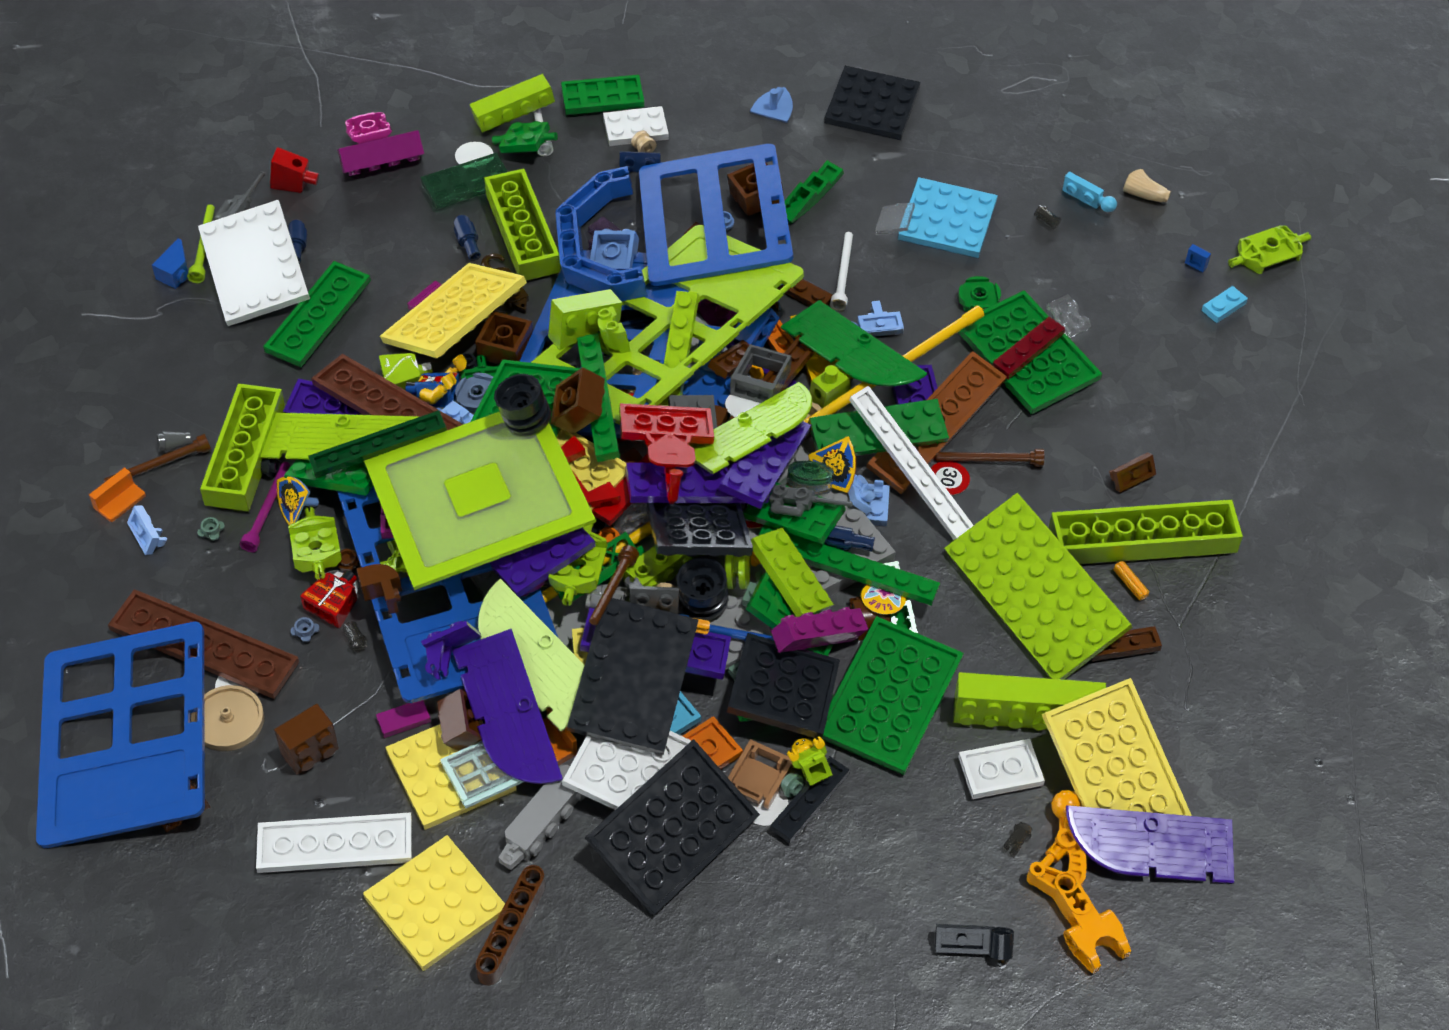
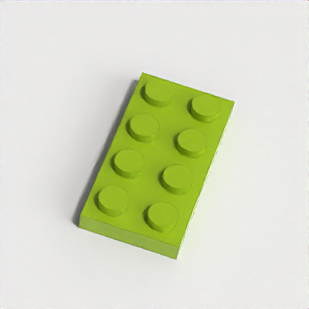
M783 528L751 539L754 554L796 617H800L808 612L818 614L834 605Z

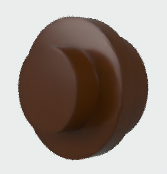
M352 549L340 551L342 560L337 567L343 571L354 570L359 565L357 553Z

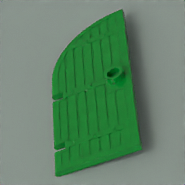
M820 300L781 326L782 330L794 338L801 335L799 338L801 343L830 363L837 360L838 362L835 364L837 368L864 383L877 386H900L913 383L927 376V372Z

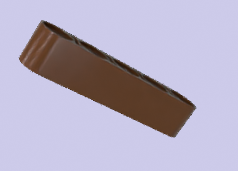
M537 865L527 866L521 872L476 960L478 980L484 985H494L501 978L545 891L544 871ZM531 879H537V880H539V881L536 882V883H529V882H528V881L531 880ZM522 900L527 901L525 905L517 904L519 901ZM509 922L516 923L513 927L505 926ZM498 944L505 945V947L502 949L494 948ZM485 967H494L492 971H483Z

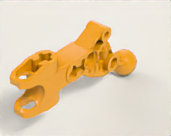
M1062 790L1053 797L1051 802L1053 814L1059 819V831L1055 841L1045 852L1046 856L1041 862H1033L1030 865L1026 879L1030 885L1035 886L1054 899L1060 911L1071 925V928L1063 932L1066 944L1073 955L1087 970L1094 974L1101 967L1100 959L1095 949L1097 946L1104 945L1110 947L1122 959L1129 957L1131 948L1122 924L1113 911L1108 909L1099 914L1082 887L1086 879V853L1074 839L1066 816V806H1081V802L1074 791ZM1064 855H1068V871L1062 872L1049 867L1052 863H1057ZM1064 885L1068 887L1069 890H1063L1059 886Z

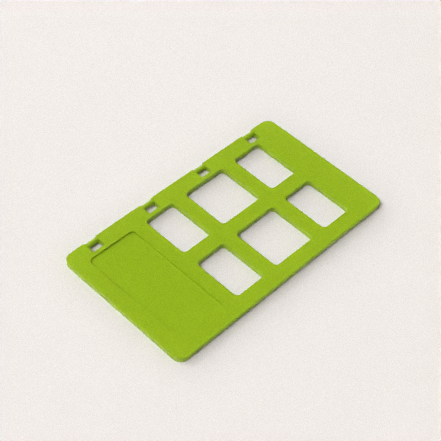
M704 225L694 226L668 248L670 266L704 261L708 258ZM727 236L729 255L761 251ZM789 262L673 283L689 292H698L699 302L707 299L737 313L718 330L695 321L693 337L704 343L675 368H670L640 353L670 328L674 304L671 307H665L646 297L622 301V305H627L656 320L629 342L630 352L620 353L619 350L614 349L608 351L603 346L601 335L598 333L602 352L611 356L604 363L607 381L626 365L660 381L640 398H635L608 384L614 422L620 425V403L644 405L648 402L650 403L649 405H659L688 380L698 368L704 366L736 338L739 332L753 323L777 302L787 290L793 288L804 277L803 269ZM648 266L642 269L645 285L649 283ZM781 284L785 285L780 290L777 289ZM736 323H741L736 329L733 328ZM578 342L561 350L553 343L531 363L573 367L559 360V358ZM692 362L696 363L691 368L687 367Z

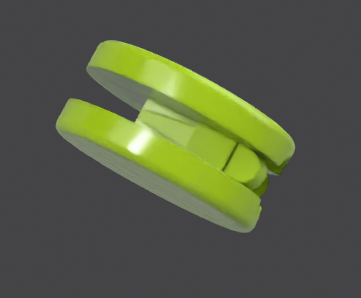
M726 555L725 571L728 589L735 588L737 576L740 589L748 588L751 567L750 556L736 557Z

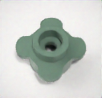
M214 517L205 518L200 524L201 529L197 531L198 536L208 537L213 541L219 539L220 531L225 528V525Z

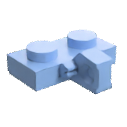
M872 301L871 313L858 316L857 318L858 326L874 337L903 334L904 331L900 311L883 312L880 301Z

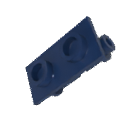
M620 151V167L628 166L629 172H639L642 166L661 163L660 153Z

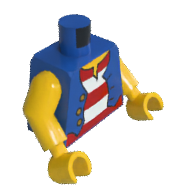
M460 354L452 360L455 367H450L445 373L422 374L418 382L406 383V391L412 395H417L419 399L431 406L446 407L450 402L457 399L455 394L456 386L459 383V373L457 372L466 368V359Z

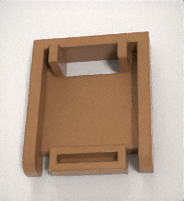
M750 739L729 774L728 779L747 800L760 805L764 799L763 807L769 809L781 789L782 780L790 773L793 765L788 756ZM758 754L776 762L777 769L757 761Z

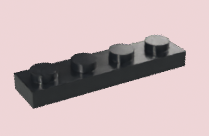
M829 756L827 762L833 775L811 786L807 782L770 825L771 831L790 844L850 773L849 768Z

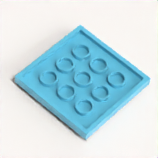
M918 177L899 231L898 240L979 258L998 195Z

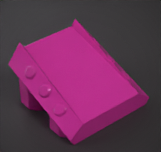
M382 112L355 116L345 122L346 133L352 141L359 144L386 138L392 132L390 124L386 121V116Z

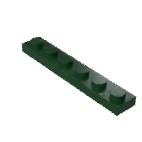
M438 410L309 455L308 458L315 477L319 478L445 432L447 428Z

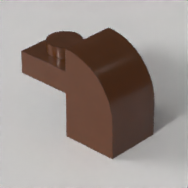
M373 564L357 568L365 601L384 596L389 614L399 612L397 602L401 601L399 592L402 591V587L396 570L384 564Z

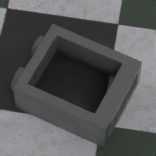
M750 344L731 377L730 394L759 403L778 394L791 372L792 356ZM752 365L778 372L773 383L747 376Z

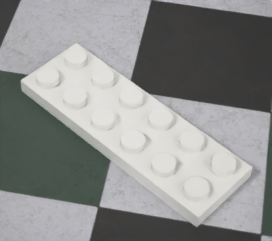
M411 813L258 823L257 873L407 863L412 860Z

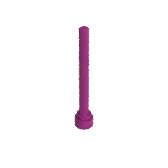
M282 462L251 531L244 534L239 543L240 547L247 552H256L260 545L259 533L277 497V479L284 477V474L291 466L289 462Z

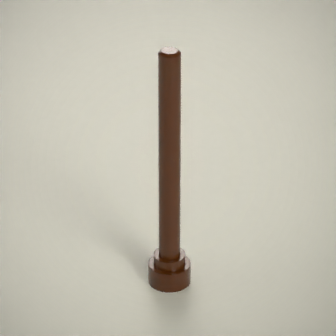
M205 434L197 436L192 444L127 470L134 477L196 451L197 453H206L211 451V447ZM114 475L104 478V483Z
M1034 449L1030 453L939 452L936 456V461L1029 462L1034 464V467H1044V449Z
M631 545L622 547L618 555L620 563L589 619L592 625H598L627 568L636 563L639 552L635 547Z

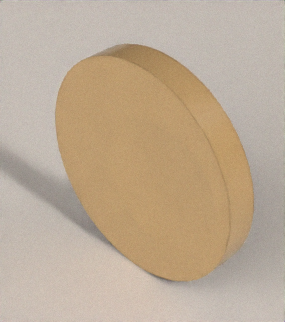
M226 685L212 689L204 694L206 747L217 751H232L248 745L258 736L264 724V711L255 693L241 686ZM197 712L192 713L191 722H197Z

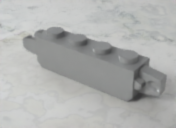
M569 765L559 766L563 779L570 768ZM563 780L545 783L505 830L506 846L498 857L499 863L512 870L522 860L528 862L532 856H537L545 840L548 837L554 836L560 822L563 819H567L573 812L575 804L578 801H582L586 796L563 786Z

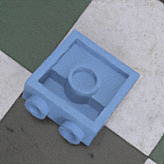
M610 229L594 231L590 260L618 271L630 269L633 266V259L637 257L639 237L635 231L630 229H623L622 231Z

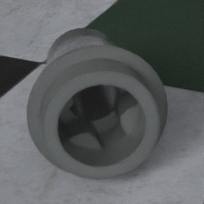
M162 431V433L157 434L159 452L165 451L167 453L191 444L190 432Z

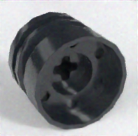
M528 374L513 375L501 382L495 390L494 400L507 430L512 434L529 436L547 426L551 419V409L539 380L534 376Z
M707 557L693 558L685 562L677 575L680 606L684 613L691 618L711 620L721 615L729 601L726 571L723 566L716 560Z

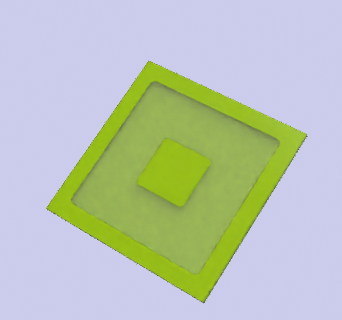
M499 411L364 461L414 590L596 523V519L549 422L546 427L535 434L518 436L507 430Z

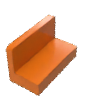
M124 467L90 493L89 497L93 508L108 521L114 522L146 497V494L134 483L131 472Z
M550 707L546 709V716L553 711ZM547 717L544 718L543 721L558 765H561L577 755L576 738L570 731H567V728L561 732Z

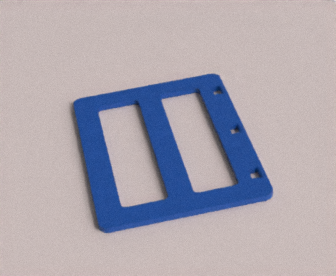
M762 144L645 165L639 169L648 277L651 285L661 286L786 264L793 260L794 256L775 145ZM773 161V165L766 166L765 162ZM754 163L767 248L761 251L729 255L718 170L730 166ZM697 173L708 258L704 261L670 266L661 180L663 178ZM779 199V204H772V201ZM785 239L786 244H778V241Z

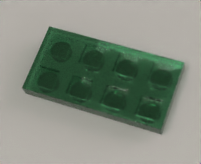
M493 153L422 176L421 183L437 210L485 194L484 177L508 171L498 154Z

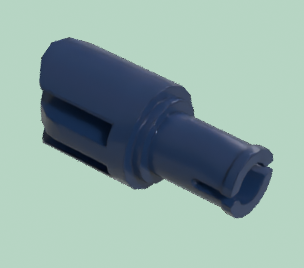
M465 215L457 216L454 220V233L460 246L465 247L468 259L475 261L481 257L476 244L478 234L475 226L469 217Z
M296 219L289 223L288 230L300 264L301 252L305 250L307 244V230L304 223Z
M836 525L823 544L844 551H849L853 547L872 552L875 537L855 534L853 528Z

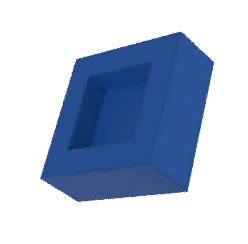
M1192 244L1188 250L1185 263L1204 272L1208 266L1211 253Z

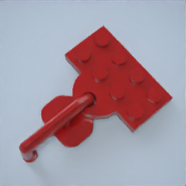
M620 403L621 439L645 441L648 447L649 461L654 465L664 466L667 499L670 504H674L678 500L681 476L683 475V471L676 469V467H690L695 463V450L690 446V443L713 444L714 442L711 408Z

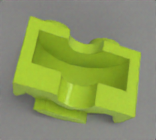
M613 306L601 309L598 312L599 318L597 322L603 346L608 351L614 349L619 350L620 353L630 352L626 331L621 322L617 323L616 319L618 317Z

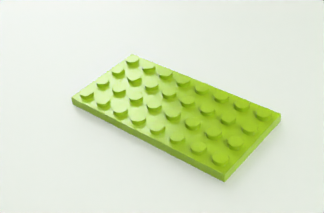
M1018 493L944 548L1051 679L1065 680L1133 628L1132 624Z

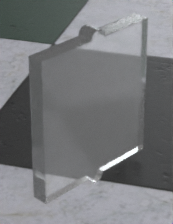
M897 203L896 205L883 206L875 233L893 234L894 232L908 231L915 204Z

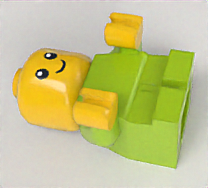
M820 736L817 737L818 740L814 738L813 742L808 738L798 739L792 745L791 752H787L793 767L802 769L805 779L810 786L833 775L825 757L827 753L825 742Z

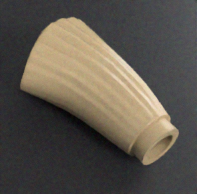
M1143 169L1131 172L1123 188V192L1156 202L1167 203L1171 193L1167 188L1150 179Z

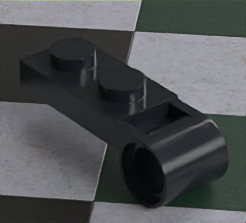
M936 924L935 952L989 954L991 958L998 960H1009L1013 957L1014 930L1010 928Z

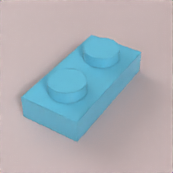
M1231 286L1204 304L1202 311L1218 323L1244 306L1248 298L1234 286Z

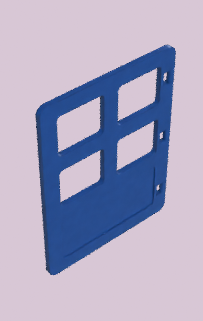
M190 622L49 653L44 660L36 842L42 848H51L200 816L205 809L203 626L199 622ZM185 642V673L183 677L133 687V655L135 652ZM197 648V657L190 658V649ZM115 656L114 689L112 692L62 702L65 667ZM184 696L183 733L132 744V710L134 707ZM113 711V743L110 749L60 759L61 725L63 722ZM197 712V722H190V713ZM197 778V789L190 790V780Z

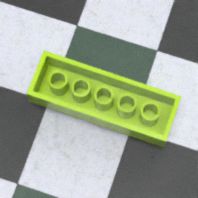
M525 169L484 177L486 196L516 273L524 276L526 281L560 273L559 252Z
M246 384L237 385L200 488L205 506L250 511L262 476L261 461L263 458H261L264 444L275 414L283 413L285 408L282 389Z
M959 672L954 694L953 723L1045 730L1048 728L1041 714L1105 689L1106 683Z

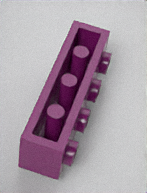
M419 130L337 149L343 173L348 172L349 176L360 174V169L368 168L369 171L381 169L380 164L388 163L389 167L401 164V159L408 158V162L419 160V155L424 154Z
M845 607L836 612L825 610L819 614L808 612L800 617H795L794 615L785 616L781 619V623L771 630V633L780 653L852 642L869 629L860 608L850 609V607Z

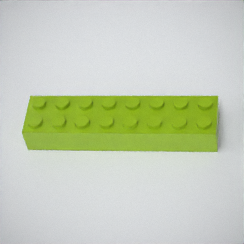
M1232 500L1052 512L1048 526L1049 530L1079 564L1237 553L1243 538Z

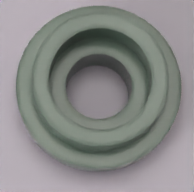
M790 773L781 782V790L789 798L796 796L803 788V777L799 774Z

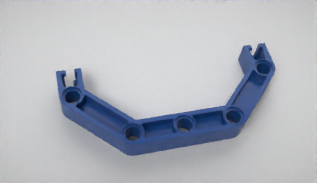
M628 166L597 173L563 202L555 212L560 265L565 281L589 292L611 289L621 301L647 296L641 266L618 271L583 256L581 226L610 200L633 195Z

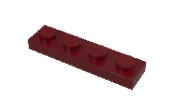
M1051 317L1046 318L998 357L992 366L1006 375L1009 380L1065 333V327Z

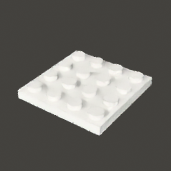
M670 731L664 755L586 736L562 781V785L616 810L691 740Z

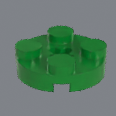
M983 276L970 277L959 287L958 300L965 312H968L975 306H980L984 310L999 303L1001 299L999 285L997 283L994 285L989 282V278ZM980 293L982 297L976 296V294Z

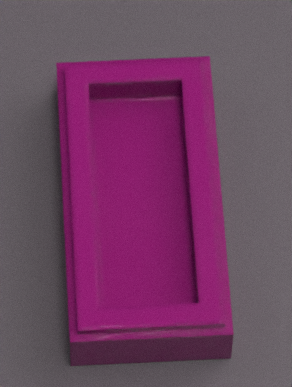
M423 700L376 714L384 738L431 722Z

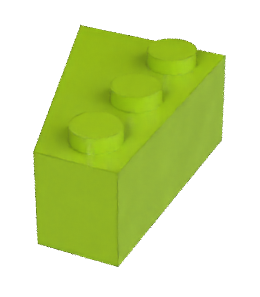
M611 289L551 299L549 339L561 350L576 343L578 337L598 332V312L603 308L613 306L618 317L616 320L619 322L622 301Z

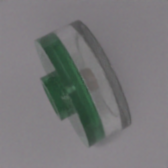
M797 461L788 466L786 486L792 488L805 487L808 490H814L817 496L825 495L832 490L834 471L828 465L820 462Z

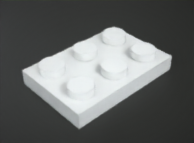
M662 106L603 113L609 146L631 144L633 136L642 130L646 131L650 138H653L655 141L669 140Z
M1030 739L959 752L958 758L972 799L1044 785L1045 780Z

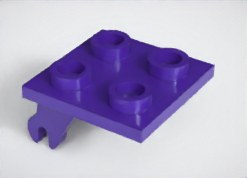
M458 621L451 624L449 629L429 634L426 639L421 641L422 645L426 648L428 661L425 665L426 671L434 675L438 680H441L440 671L443 672L445 677H448L452 650L481 638V633L467 621Z

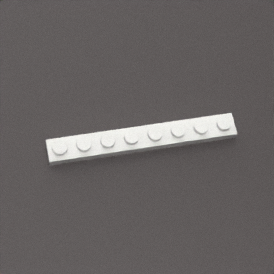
M867 386L852 395L849 399L851 404L952 539H957L974 526L871 388Z

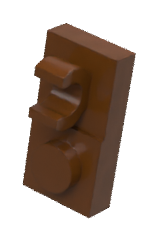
M1147 452L1122 466H1118L1114 470H1110V478L1114 481L1116 490L1122 492L1156 475L1153 455Z

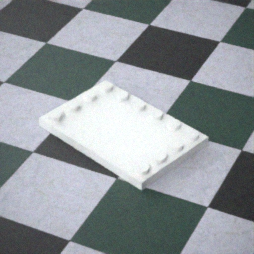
M279 200L198 226L224 318L228 326L310 299Z

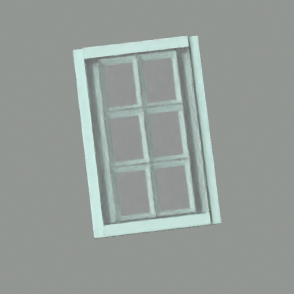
M482 741L440 759L448 778L465 808L524 782L500 770L488 756Z

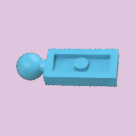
M1070 171L1065 176L1062 191L1095 209L1100 205L1102 210L1108 213L1116 209V199L1112 196L1103 197V189Z

